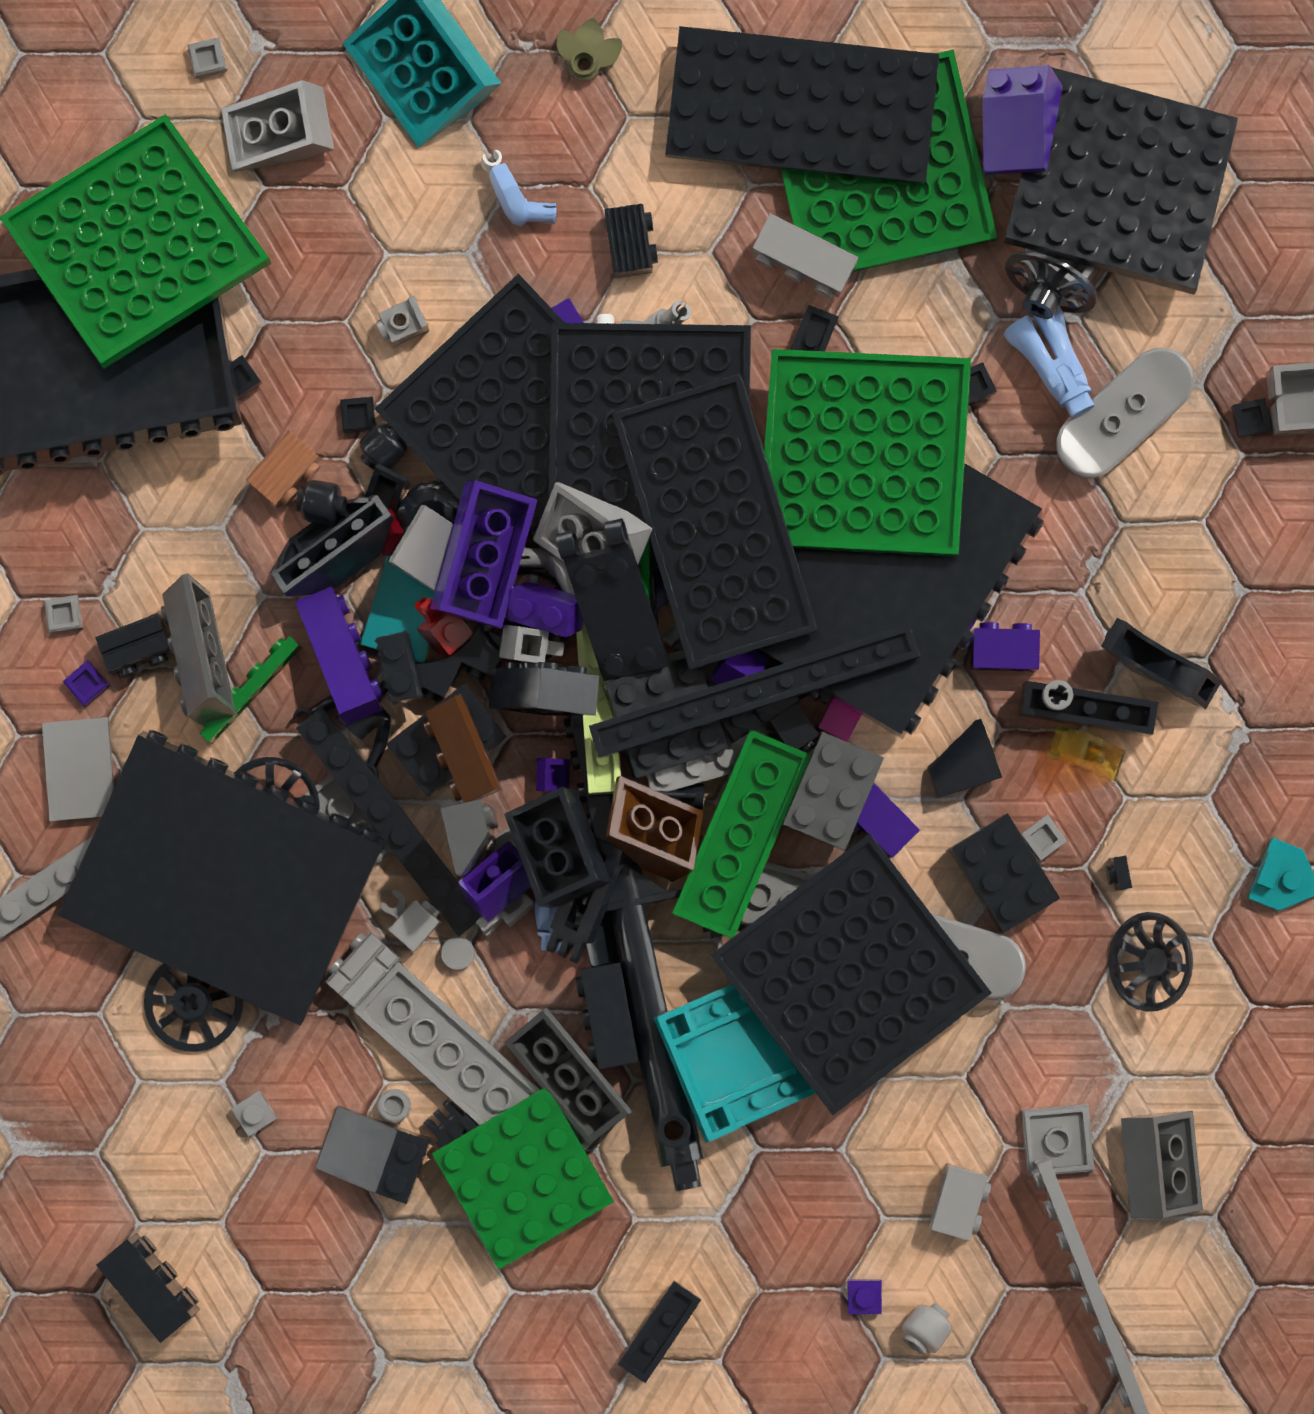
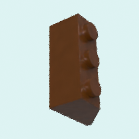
M461 694L454 696L426 711L428 719L423 721V725L430 740L436 738L441 748L440 751L436 752L443 771L449 768L454 781L450 782L449 786L455 800L462 799L463 803L485 798L503 790Z

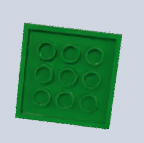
M545 1088L540 1089L432 1153L498 1270L614 1202L555 1099Z

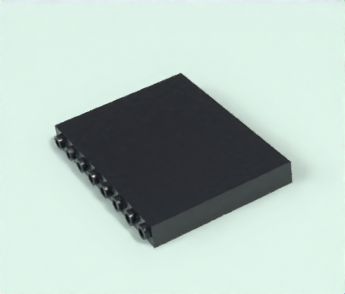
M34 269L0 275V475L9 470H30L36 468L39 464L49 462L60 464L68 462L71 458L96 457L105 451L115 449L127 451L135 448L136 445L146 443L162 444L171 438L181 436L193 438L199 436L201 432L212 430L228 431L234 426L242 425L221 295L103 369Z
M965 464L959 557L794 548L819 631L763 647L756 651L775 663L782 665L910 624L920 658L820 690L901 739L905 737L906 733L912 735L922 719L918 714L924 704L929 707L939 692V689L936 688L937 683L942 676L947 679L957 663L953 658L959 648L965 650L971 642L974 633L970 630L977 620L982 622L989 613L992 605L988 601L993 593L1000 594L1007 584L1009 576L1005 574L1012 564L1017 566L1025 555L1027 549L1023 545L1029 536L1035 538L1044 523V520L1041 519L1042 508Z
M149 730L148 733L145 731L141 732L134 742L58 916L301 1026L386 841L379 839L381 835L370 828L362 827L359 830L350 826V820L342 815L332 813L329 816L320 812V806L311 801L302 799L301 802L289 798L290 793L278 786L271 785L269 789L258 784L259 778L244 771H241L240 774L228 770L229 765L219 759L210 757L208 761L197 756L198 750L191 746L180 743L179 747L166 742L168 737L155 730Z

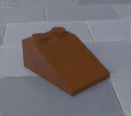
M618 776L614 788L606 838L645 871L674 882L694 871L704 811L627 778Z

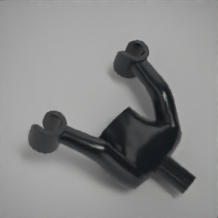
M383 680L379 685L384 697L380 698L379 702L386 697L388 689L385 688L387 683ZM332 695L309 709H297L293 714V719L298 718L302 712H307L310 717L321 708L326 712L335 708L336 705ZM381 705L382 711L346 726L338 714L336 719L361 740L372 730L377 729L374 744L366 764L378 778L379 771L377 766L389 740L392 725L391 715Z

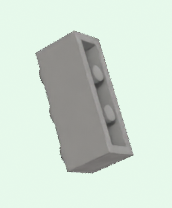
M771 213L752 248L751 254L756 257L755 261L768 269H773L776 266L786 271L784 275L796 283L802 284L804 280L814 285V291L826 298H832L833 295L840 298L859 258Z

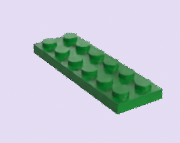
M750 729L697 853L694 871L690 872L672 912L673 914L731 939L736 935L809 763L810 754Z

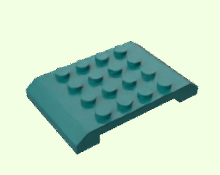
M733 984L653 1018L705 1143L816 1094Z

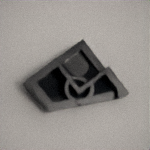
M981 719L975 720L927 767L937 799L1002 778L993 748Z

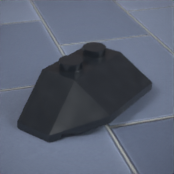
M372 495L369 498L347 500L344 516L339 515L334 524L310 523L292 536L282 550L277 565L273 566L270 573L287 597L312 595L331 586L335 589L381 555L394 518L378 495Z

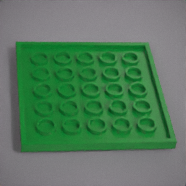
M954 49L936 53L939 54L925 185L780 170L792 224L859 257L853 272L996 241L998 238Z
M166 114L0 216L2 224L103 369L271 264L268 255Z
M772 349L764 452L793 548L959 557L971 358Z

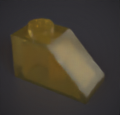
M1057 726L1047 757L1070 767L1116 781L1126 750L1089 733Z

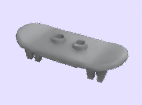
M1169 348L1151 349L1137 357L1091 399L1095 405L1092 409L1077 417L1070 418L1060 428L1056 438V451L1063 466L1072 474L1082 478L1100 477L1113 469L1188 400L1194 386V375L1187 359L1179 352Z
M932 914L992 992L985 999H1003L1013 994L1021 986L1025 977L1026 962L1020 947L1012 939L998 933Z

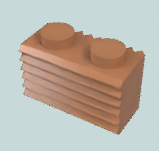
M288 430L245 480L277 508L282 503L287 506L297 496L298 490L295 488L298 487L303 479L308 482L319 471L320 466L317 463L321 459Z

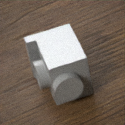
M414 296L380 312L379 315L382 321L376 323L384 341L391 339L394 347L430 331ZM404 316L406 323L403 326L395 325L394 320L396 317Z

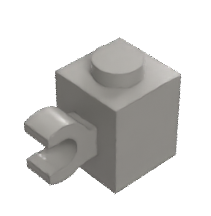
M504 624L499 657L533 663L545 662L546 654L563 656L564 643L548 641L549 632Z
M394 889L392 893L397 896L399 900L398 905L395 908H390L386 903L382 902L380 906L383 911L397 919L389 928V931L410 950L415 952L441 923L437 918L440 912L427 900H424L422 904L418 900H414L406 909L404 894Z

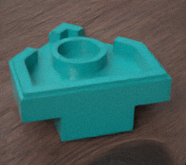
M1271 837L1247 899L1280 911L1314 896V873L1303 849Z

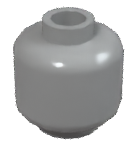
M934 1303L930 1307L927 1305L916 1306L902 1327L905 1335L904 1342L919 1354L925 1355L927 1352L936 1353L951 1333L952 1326L947 1320L949 1314L942 1307Z

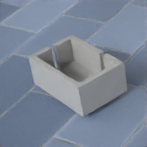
M1314 363L1272 366L1266 372L1269 401L1276 402L1270 407L1272 437L1314 433Z

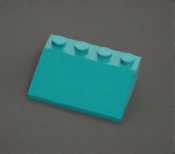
M388 0L342 43L418 147L424 145L475 108L502 84L441 0Z

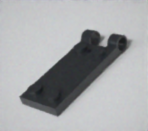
M623 518L605 522V533L610 547L582 554L574 530L556 534L558 552L561 559L564 560L603 681L659 669L668 665L665 649ZM603 563L606 568L599 569L596 565Z

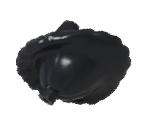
M431 480L426 483L421 482L401 500L395 516L404 534L421 505H426L454 524L460 500L443 482Z

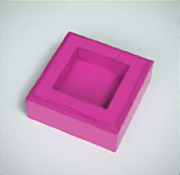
M833 698L818 728L848 742L861 714Z

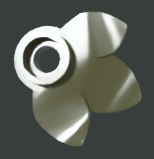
M590 18L583 23L576 34L567 30H560L557 37V50L568 61V70L571 76L578 81L592 80L597 76L601 68L612 66L617 61L622 49L621 39L609 38L604 40L602 29L595 18ZM581 61H587L590 67L588 70L582 71L578 68V64Z

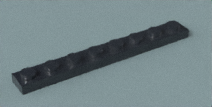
M323 708L319 709L297 726L296 729L374 829L381 835V838L386 841L385 843L456 934L460 936L476 924V921L482 916L468 903L458 884L459 881Z

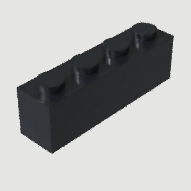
M1032 681L1023 683L1018 716L1146 737L1154 734L1158 702L1072 688L1073 700L1070 705L1065 709L1056 711L1049 709L1043 703L1042 691L1047 684ZM1058 686L1056 690L1049 691V697H1053L1051 699L1052 703L1057 704L1060 700H1066L1067 695L1066 693L1062 694L1065 691L1062 687Z

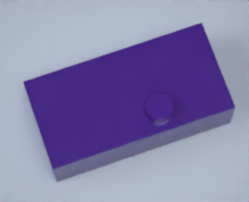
M476 480L465 482L430 610L491 628H502L509 604L511 588L515 583L537 499Z

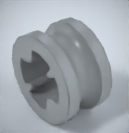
M1062 680L1050 682L1042 691L1043 703L1051 710L1065 709L1073 700L1071 686ZM1060 686L1065 690L1062 694L1066 693V700H1060L1057 704L1051 702L1053 697H1049V691L1056 690Z

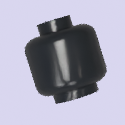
M377 422L359 442L360 449L363 452L361 459L373 470L377 464L392 469L408 450L407 443L388 423Z
M310 480L306 486H301L298 491L296 509L298 512H301L303 519L307 522L332 525L336 522L339 515L344 516L346 512L347 497L342 496L341 488L336 483Z

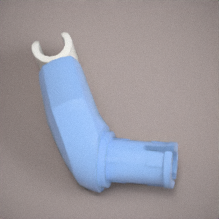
M498 150L493 151V156L496 160L494 163L487 161L485 154L482 155L481 166L485 171L489 172L488 175L495 195L512 224L520 227L525 225L526 222L555 224L556 203L528 202L527 198H524L507 165L505 163L500 164L502 160L501 152Z

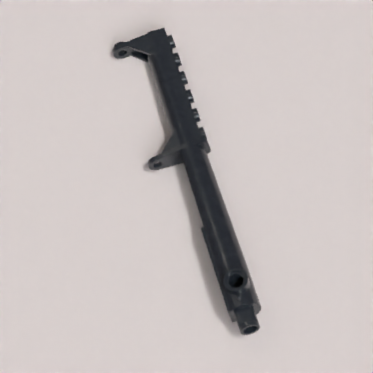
M569 716V718L563 719L567 739L573 738L576 750L570 751L574 771L580 770L582 783H577L581 803L587 802L589 815H586L594 836L612 843L606 838L613 794L588 795L583 717ZM627 856L605 913H611L660 1167L670 1166L675 1191H682L702 1186L697 1160L703 1159L694 1114L653 1019L668 1011L644 905L679 898L682 889L670 892L665 891L644 877L641 867ZM672 1120L678 1121L682 1127L681 1135L674 1140L668 1139L664 1134L665 1125Z

